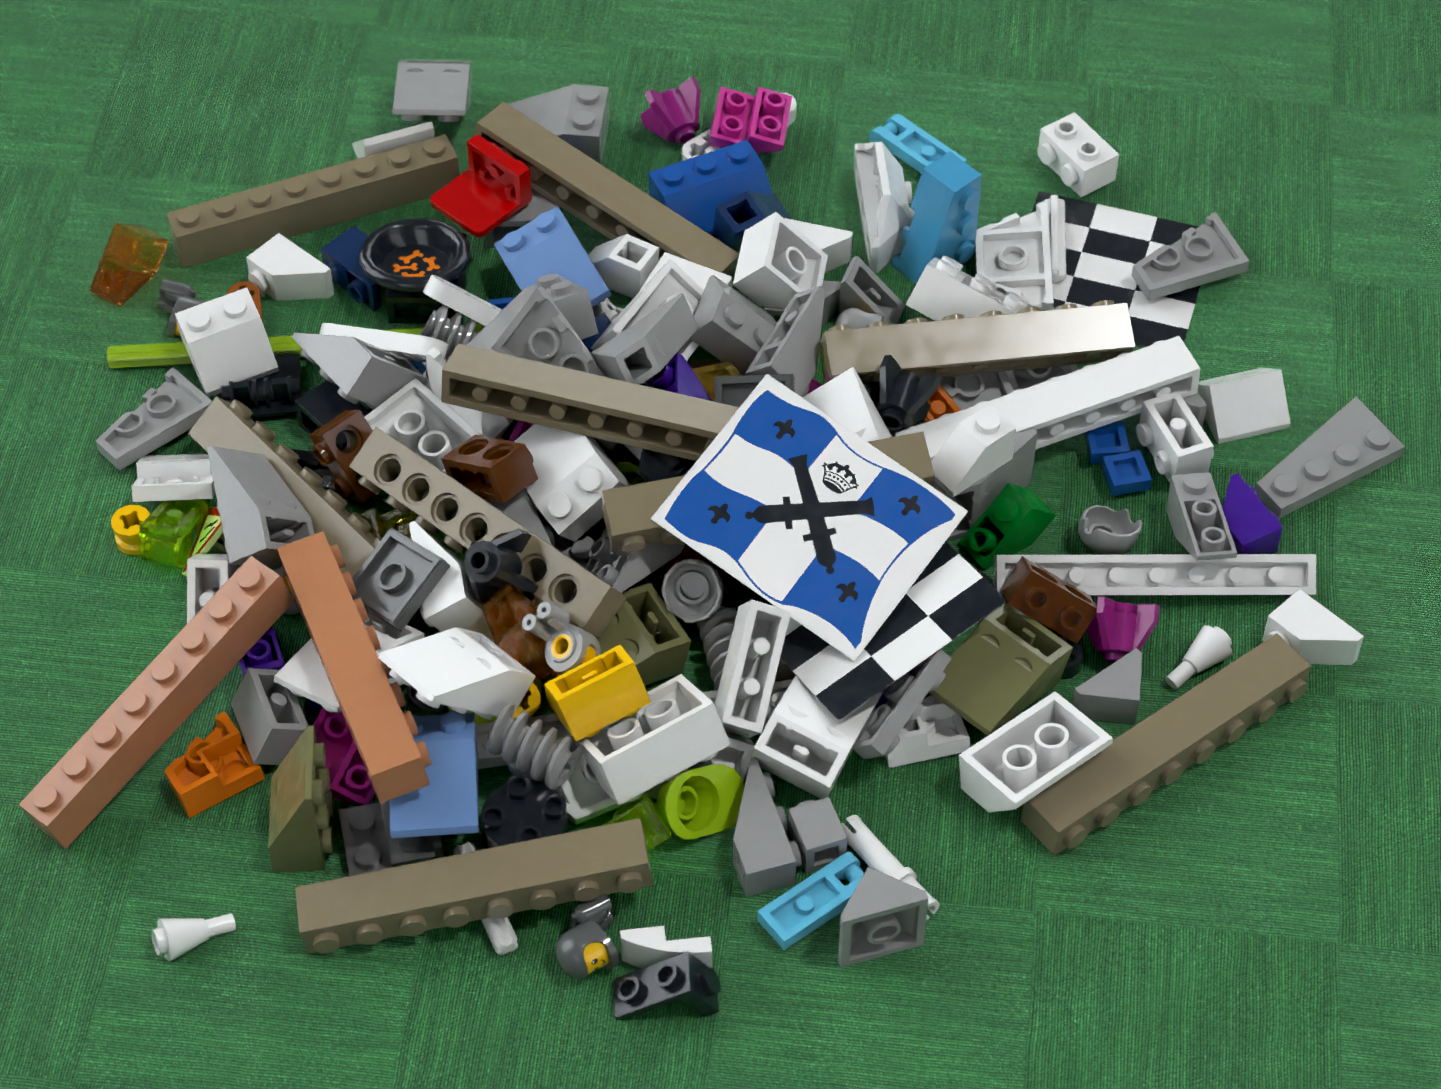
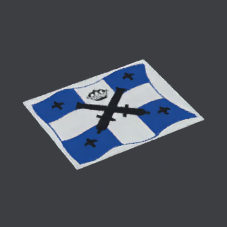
M766 374L650 519L774 606L791 611V618L855 661L968 511L782 383Z

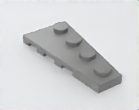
M542 286L536 288L491 348L498 353L608 377ZM596 438L609 450L614 449L618 444Z
M1355 397L1259 480L1255 490L1258 497L1278 518H1281L1402 457L1405 446Z

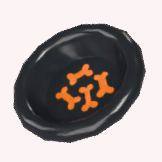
M405 218L384 224L368 235L360 246L359 265L366 276L383 288L400 292H423L431 275H436L448 282H452L463 273L470 262V245L463 234L445 222L428 218Z

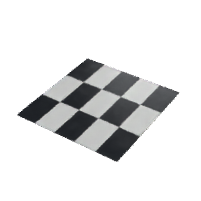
M1039 192L1032 213L1036 211V204L1044 202L1045 199H1051V195L1055 194ZM1057 195L1058 199L1065 201L1066 278L1058 283H1052L1054 309L1063 304H1076L1077 308L1089 307L1103 300H1112L1114 304L1127 303L1135 345L1148 347L1157 341H1165L1180 336L1182 341L1185 342L1200 286L1148 301L1131 275L1134 264L1163 245H1172L1181 239L1182 233L1193 227L1196 229L1199 226Z
M945 541L855 661L791 617L780 658L837 720H841L1003 605L1006 599ZM747 586L727 599L736 611H738L740 605L750 600L774 606Z

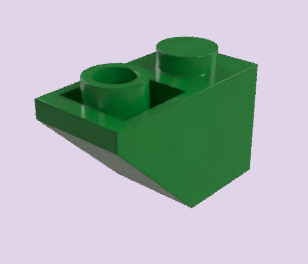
M1007 483L959 543L983 569H988L994 566V555H1014L1031 546L1055 518L1056 514L1032 489Z

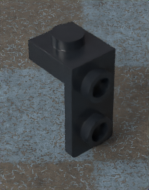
M688 951L617 977L613 982L615 1016L622 1021L678 1000L684 1002L703 1017L719 1012L718 993L721 986L718 975L712 968H709Z

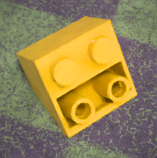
M621 645L544 683L549 706L575 742L584 737L588 738L598 734L607 725L621 718L631 717L640 708L652 703L634 661Z

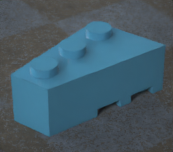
M951 151L923 169L910 207L915 211L911 226H905L901 237L905 240L901 255H895L891 264L914 284H917L926 265L934 257L942 259L944 255L959 263H965L975 254L982 175Z

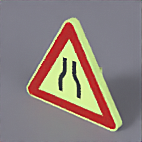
M210 506L205 512L188 559L197 553H226L225 546L217 542L218 539L225 542L217 507ZM186 561V564H185L184 569H183V571H182V574H183L184 576H186V577H187V561Z

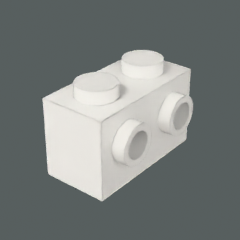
M1075 112L1040 129L1037 155L1045 165L1051 167L1061 177L1065 185L1071 187L1080 197L1116 180L1119 154Z
M1175 391L1143 401L1136 433L1140 443L1143 446H1147L1153 455L1158 472L1165 474L1169 482L1171 475L1209 472L1210 462L1214 456V446L1180 393Z

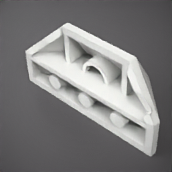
M883 142L855 144L853 171L868 266L874 273H878L895 255L903 250L905 240L901 237L905 226H911L915 211L909 208L908 203H912V187L910 181H904L902 166Z

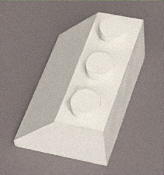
M682 674L648 691L647 693L652 703L640 708L633 716L621 718L602 728L598 734L588 738L584 737L575 742L577 747L583 746V757L603 790L618 805L639 799L650 788L661 782L673 780L683 770L698 762L714 758L720 750L731 745L714 702Z
M1055 691L959 755L961 789L989 813L1017 809L1113 744V738Z

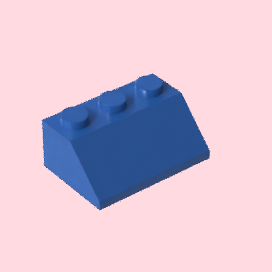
M748 140L648 172L649 196L714 238H718L713 230L717 205L746 191L773 195L763 162Z

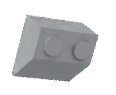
M712 275L707 281L694 315L699 328L689 339L741 375L747 376L745 374L777 322L769 313Z

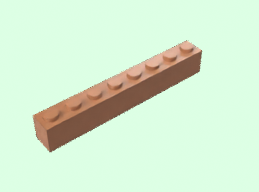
M322 531L278 547L277 551L285 576L380 804L430 785L425 767L432 765L429 753L423 740L417 743L414 741L413 737L419 735L414 718L410 711L402 713L400 709L406 706L398 682L389 683L388 679L392 678L389 674L391 668L377 656L376 650L381 649L380 642L373 625L365 627L363 624L369 621L362 599L357 598L353 600L352 595L357 594L349 570L343 573L340 571L341 568L345 567V563L338 545L330 546Z
M252 556L245 561L20 802L19 806L40 830L65 849L68 848L244 657L246 652L256 644L295 601L280 575Z

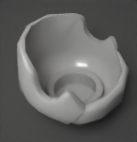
M1093 505L1082 512L1078 532L1083 543L1095 554L1123 555L1134 546L1143 523L1142 520H1137L1133 523L1128 509L1115 512L1107 506Z
M695 558L675 563L665 574L661 589L667 610L684 620L685 623H694L708 619L720 608L725 594L723 580L719 572L712 565Z

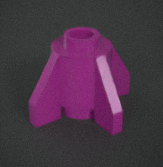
M695 77L687 79L678 86L679 89H669L662 93L649 89L644 94L651 107L639 115L644 127L668 142H676L677 144H685L695 138L696 132L700 128L699 109L701 89Z
M1098 597L1096 616L1086 630L1096 652L1104 655L1105 662L1113 664L1135 648L1140 651L1159 621L1160 606L1157 604H1138L1136 606L1130 603L1115 602L1107 597Z

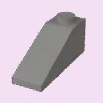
M821 286L794 294L746 371V375L793 374L795 377V393L801 397L808 393V385L817 372L825 290Z

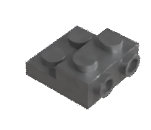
M389 801L381 804L378 802L339 809L349 876L433 860L443 856L440 835L391 838Z

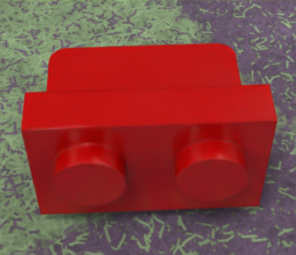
M476 134L467 141L469 169L430 197L432 208L473 236L483 237L531 202L532 194L530 170L526 164L502 151L495 143H490Z

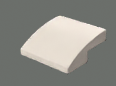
M208 453L143 456L136 463L137 480L132 485L133 502L213 499L215 495Z

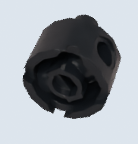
M525 775L511 776L505 784L499 786L488 796L482 807L481 824L485 849L568 833L567 803L565 798L555 789H549L543 782L529 779Z

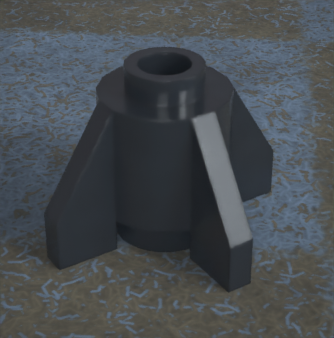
M885 355L880 365V382L874 383L870 392V398L887 429H907L926 418L931 406L927 400L937 391L942 378L937 373L921 376L920 379L912 372L900 370L901 367L892 355Z
M516 529L493 541H472L465 555L464 567L469 577L474 597L481 604L490 605L498 590L511 584L531 593H535L539 588L538 585L526 576L521 575L522 562L517 552L522 553L532 536L527 531Z

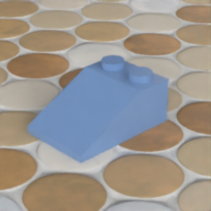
M558 206L541 213L533 221L516 231L508 233L503 239L494 244L521 291L528 286L537 284V279L542 276L559 274V276L587 289L592 307L612 295Z
M450 712L444 715H412L419 733L418 736L413 737L415 743L424 741L432 762L431 766L425 767L430 785L389 800L391 838L479 833L478 747L475 713L461 714Z

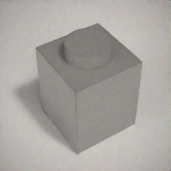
M829 797L817 801L807 800L789 809L788 834L791 841H795L798 846L801 864L805 873L822 869L847 852V836Z

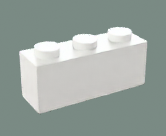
M750 600L738 607L714 704L725 732L746 738L762 733L791 611L755 600Z

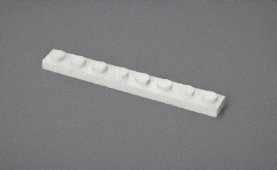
M1191 554L994 555V589L1002 596L1003 594L1000 589L1022 556L1088 595H1293L1299 589L1307 595H1316V554H1237V558L1198 561Z

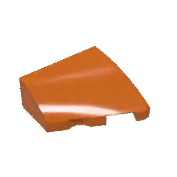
M225 711L214 718L217 727L204 740L196 737L188 745L186 753L175 759L164 770L173 792L189 818L265 779L260 765L253 763L240 732Z

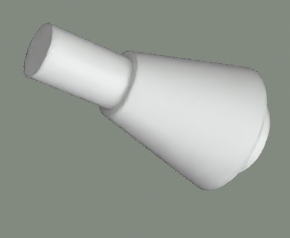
M1204 625L1183 657L1182 663L1165 678L1167 684L1174 690H1177L1193 674H1198L1231 657L1233 654L1231 649L1232 641L1229 635L1220 627L1215 626L1212 628Z
M232 913L207 920L203 918L158 919L157 928L151 931L152 941L157 955L164 954L170 962L209 940V937L236 930V925Z

